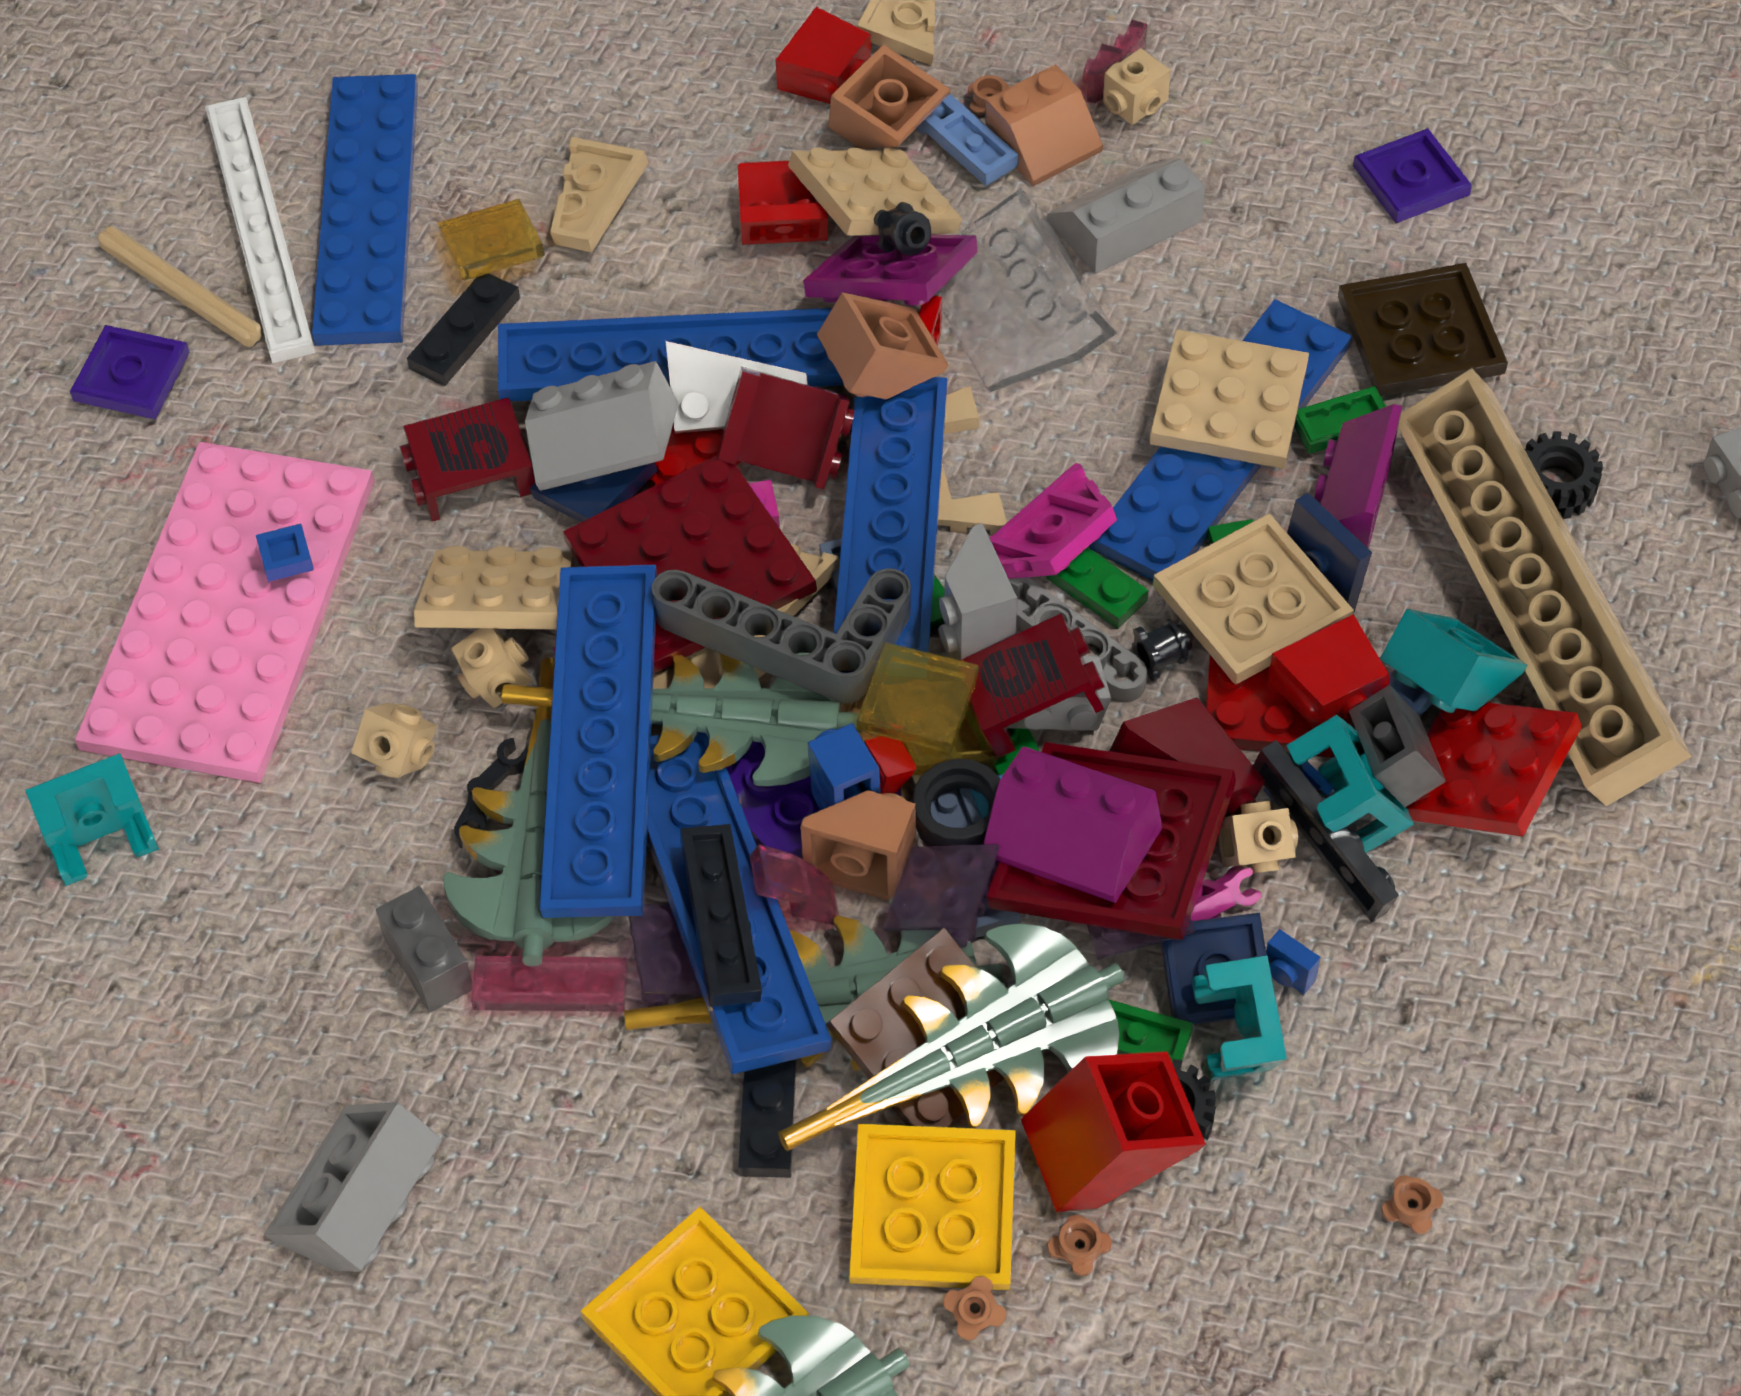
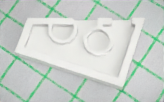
M666 341L670 388L679 403L674 419L675 434L724 429L741 366L807 384L806 373Z

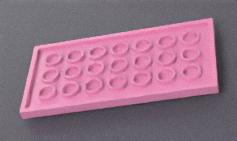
M199 442L75 738L78 749L108 756L120 753L122 758L261 783L375 480L372 470ZM301 523L314 570L268 582L256 535Z

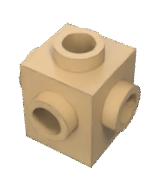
M1140 48L1123 61L1114 63L1105 72L1103 103L1112 113L1120 115L1131 125H1134L1146 115L1154 114L1163 103L1168 101L1171 70Z
M478 628L451 648L463 671L458 675V679L464 689L474 699L480 695L494 709L502 703L504 684L526 686L532 682L524 666V663L529 660L526 652L515 638L511 637L508 639L498 629Z
M388 702L366 708L351 753L375 764V770L389 777L400 778L405 774L421 770L428 764L435 749V743L432 740L437 725L421 718L422 712L418 709L404 704L394 705Z
M1270 801L1240 805L1241 815L1224 817L1218 835L1223 868L1249 864V868H1252L1253 873L1280 870L1279 860L1296 857L1294 848L1298 844V831L1294 820L1289 816L1288 808L1271 810Z

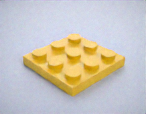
M858 1124L850 1283L966 1288L971 1285L975 1277L983 1276L992 1282V1290H1010L1016 1130Z
M700 1206L580 1310L582 1319L657 1396H728L729 1393L725 1388L713 1381V1374L716 1370L735 1367L757 1370L777 1351L770 1343L758 1336L759 1328L773 1320L789 1316H809V1313Z

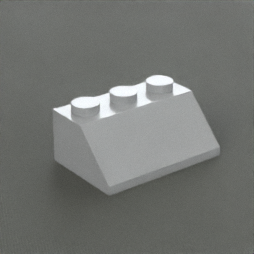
M1181 159L1153 161L1047 213V220L1093 273L1097 274L1201 222L1205 185Z
M656 361L642 365L631 364L619 371L600 376L589 375L578 382L559 387L547 386L533 394L525 425L535 482L540 491L664 459L679 403Z
M982 523L973 525L945 575V597L939 598V606L944 619V625L939 626V634L944 647V651L939 653V661L945 678L947 680L954 679L961 695L968 692L956 662L1016 634L1017 596Z
M399 1102L345 1106L264 1235L271 1241L334 1271H362L378 1255L381 1248L380 1240L389 1225L396 1221L406 1209L408 1204L407 1196L416 1181L423 1177L433 1165V1154L442 1138Z

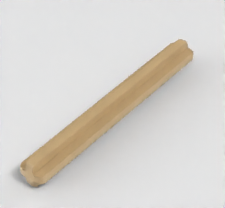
M107 226L104 232L99 233L98 241H100V247L244 346L253 347L257 341L261 340L263 333L260 324L118 228Z

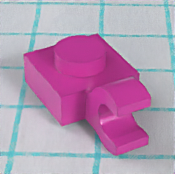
M1243 865L1234 866L1224 876L1215 881L1204 880L1190 921L1220 918L1221 912L1235 906L1236 903L1250 906L1258 902L1262 897L1260 891L1250 888L1241 893L1239 888L1241 881L1253 874L1252 868Z

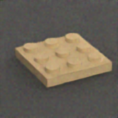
M892 147L885 148L884 150L849 148L847 151H829L823 148H812L810 151H792L788 164L789 168L847 236L879 235V229L874 224L875 214L882 209L886 211L892 210L900 202L910 204L914 211L924 214L929 219L931 234L958 233L962 217L930 183L928 177L908 158V155L900 149Z
M1176 329L1151 430L1150 444L1285 469L1309 353Z
M1270 513L1154 574L1153 579L1154 588L1235 685L1269 667L1272 653L1352 615L1354 612L1352 607Z
M450 546L443 550H436L414 608L415 627L557 630L561 567H575L574 555L572 552H562L554 547L540 548L535 552L515 551L510 547H495L489 551H469L468 548L463 546Z

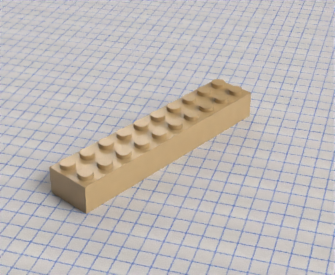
M1471 368L1402 412L1398 428L1519 660L1528 665L1525 672L1544 708L1578 714L1582 728L1568 754L1586 789L1605 806H1608L1691 758L1692 756L1491 388Z

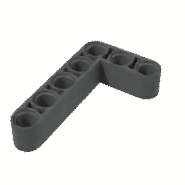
M892 568L879 570L870 577L837 634L684 571L675 569L662 572L654 579L652 584L656 622L664 630L841 703H853L866 694L911 615L910 580L906 574ZM870 634V635H874V636L866 637V636H862V635ZM756 635H765L764 637H754ZM798 653H809L807 655H798ZM845 670L853 671L851 673H841V671Z

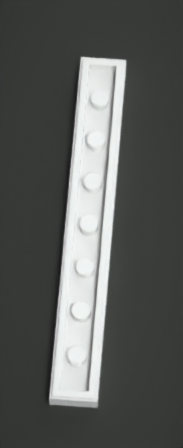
M242 97L207 105L205 108L272 364L314 354L315 350L247 98Z

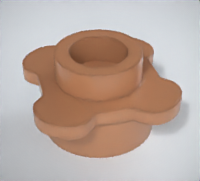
M993 75L978 78L968 87V94L972 96L973 100L970 104V111L976 115L986 114V98L1009 88V85L1001 78Z
M1407 1175L1397 1177L1393 1183L1394 1193L1391 1200L1384 1202L1382 1206L1384 1218L1389 1222H1402L1410 1226L1411 1230L1416 1234L1429 1232L1432 1228L1431 1216L1434 1210L1440 1208L1443 1204L1442 1193L1420 1178H1412ZM1408 1202H1416L1417 1207L1414 1209L1410 1208Z
M1073 1215L1067 1219L1060 1230L1059 1236L1052 1237L1049 1240L1048 1251L1053 1258H1062L1070 1264L1072 1271L1076 1275L1087 1276L1092 1273L1093 1263L1097 1258L1111 1250L1112 1241L1110 1236L1105 1232H1101L1094 1222L1082 1215ZM1079 1241L1083 1242L1085 1244V1247L1083 1249H1077L1075 1247V1243Z
M975 1277L970 1286L960 1291L950 1290L944 1297V1307L947 1311L953 1313L958 1323L957 1333L965 1340L975 1339L980 1330L990 1325L995 1327L1001 1326L1006 1319V1310L1003 1306L997 1304L992 1294L993 1284L986 1277ZM972 1303H977L980 1306V1311L976 1314L972 1313L969 1309Z

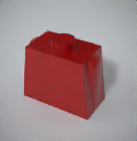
M816 6L775 60L777 90L830 104L831 95L871 57V34Z
M1352 614L1272 653L1268 681L1315 728L1335 715H1338L1343 720H1352L1349 710L1388 686L1390 675L1356 617Z

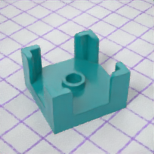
M1338 715L1333 716L1286 745L1294 762L1298 765L1303 764L1331 747L1335 757L1320 765L1318 770L1335 788V794L1317 805V810L1324 825L1333 832L1340 831L1368 813L1377 818L1356 831L1363 842L1366 853L1414 825L1407 808L1374 777L1357 731Z
M120 753L25 790L47 847L51 849L65 886L81 881L88 876L78 846L118 830H125L136 857L159 850Z
M1268 956L1205 965L1203 967L1204 975L1195 976L1191 979L1195 1002L1198 1004L1236 999L1234 1008L1238 1031L1243 1035L1242 1040L1224 1042L1220 1046V1053L1209 1054L1206 1057L1210 1080L1271 1071L1287 1060Z

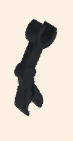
M514 738L501 742L497 748L498 758L479 777H475L468 782L467 805L454 827L459 848L463 847L459 834L461 826L465 825L487 831L485 813L474 802L472 790L476 787L493 790L509 774L517 775L523 772L528 748L516 759L507 758L516 750Z

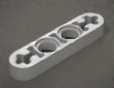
M1027 577L1009 579L1018 599L1016 628L1022 632L1041 623L1045 619L1062 613L1070 630L1079 627L1087 644H1093L1102 651L1099 658L1111 698L1119 702H1130L1141 697L1145 691L1147 669L1145 663L1139 657ZM1022 596H1025V597H1026V603L1023 602L1022 600H1019V598H1021ZM1110 660H1113L1112 666L1109 665ZM1117 674L1121 677L1131 674L1134 676L1133 682L1127 678L1119 682L1117 681Z

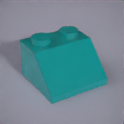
M1412 609L1405 610L1380 657L1381 661L1395 669L1392 676L1396 680L1415 689H1418L1419 686L1430 693L1428 700L1432 704L1450 713H1454L1456 708L1477 711L1521 676L1528 666L1455 618Z

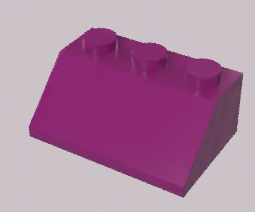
M1392 404L1344 422L1338 441L1329 439L1323 466L1330 467L1329 475H1319L1314 498L1368 549L1392 462L1402 406Z
M1023 746L998 783L982 848L983 855L1116 903L1163 828L1155 790Z

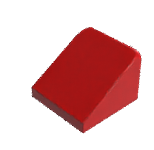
M896 733L865 740L866 747L879 767L880 794H895L916 770V764Z

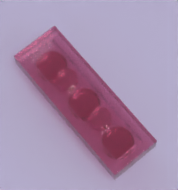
M475 956L471 996L473 1010L624 1012L628 973L627 958L543 957L540 965L528 966L522 962V956Z

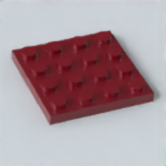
M718 455L563 531L565 542L581 567L656 565L658 575L667 570L676 569L774 609H779L796 599L800 600L817 591L815 578L737 466L717 460ZM656 622L654 674L673 665L674 656L682 655L686 658L706 647L668 632Z
M1045 742L1042 753L1155 790L1163 828L1116 903L999 861L986 896L989 908L1184 940L1236 783L1234 769Z

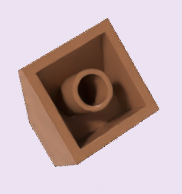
M883 44L831 95L828 127L860 149L898 147L950 94V88Z
M1056 64L986 98L985 125L1019 154L1018 167L1016 169L1032 186L1103 151V144L1080 89Z
M842 292L817 333L827 352L828 358L833 362L841 376L845 388L858 397L871 396L888 399L944 373L949 366L917 311L912 307Z
M867 790L804 817L801 824L804 877L887 901L893 897H900L916 856V804L908 802L903 797L893 793L880 794Z

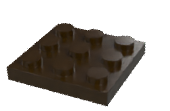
M1467 263L1339 285L1338 299L1372 387L1375 386L1380 396L1446 385L1471 368L1481 378L1506 373L1508 361Z

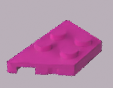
M1074 463L990 537V541L1008 579L1057 575L1061 570L1067 568L1071 561L1091 543L1097 541L1102 533L1117 521L1111 503L1104 495H1101L1094 481H1089L1081 464Z

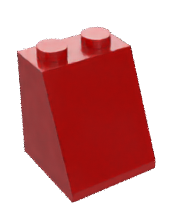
M1168 1051L1085 1056L1020 1119L1056 1212L1098 1209L1199 1151L1206 1145Z

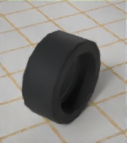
M950 759L932 766L921 775L913 789L912 803L916 804V829L919 837L932 850L950 857H969L983 852L982 848L1000 778L988 766L972 759ZM955 788L972 789L987 798L989 803L988 814L978 823L964 828L947 827L933 819L930 811L931 803L943 792Z

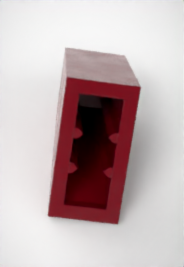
M1197 697L1123 721L1109 750L1124 754L1234 769L1236 783L1224 817L1241 815L1240 805L1256 803L1255 799L1265 782V779Z

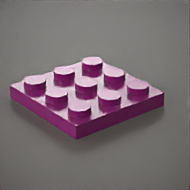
M931 234L928 245L916 255L900 253L896 248L892 252L881 250L878 246L880 235H854L803 280L805 297L823 298L824 302L836 303L843 292L884 302L887 300H904V303L907 305L927 303L933 295L945 286L978 253L976 235Z

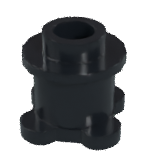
M900 202L892 210L886 211L882 209L875 214L874 224L879 229L880 238L878 246L881 250L892 252L896 248L900 253L916 255L928 245L931 237L929 219L924 214L914 211L910 204Z
M1166 619L1162 622L1160 628L1148 633L1141 626L1133 629V652L1145 663L1147 675L1151 681L1160 678V668L1176 661L1179 664H1184L1188 661V651L1192 650V642L1182 624L1176 625L1171 619Z

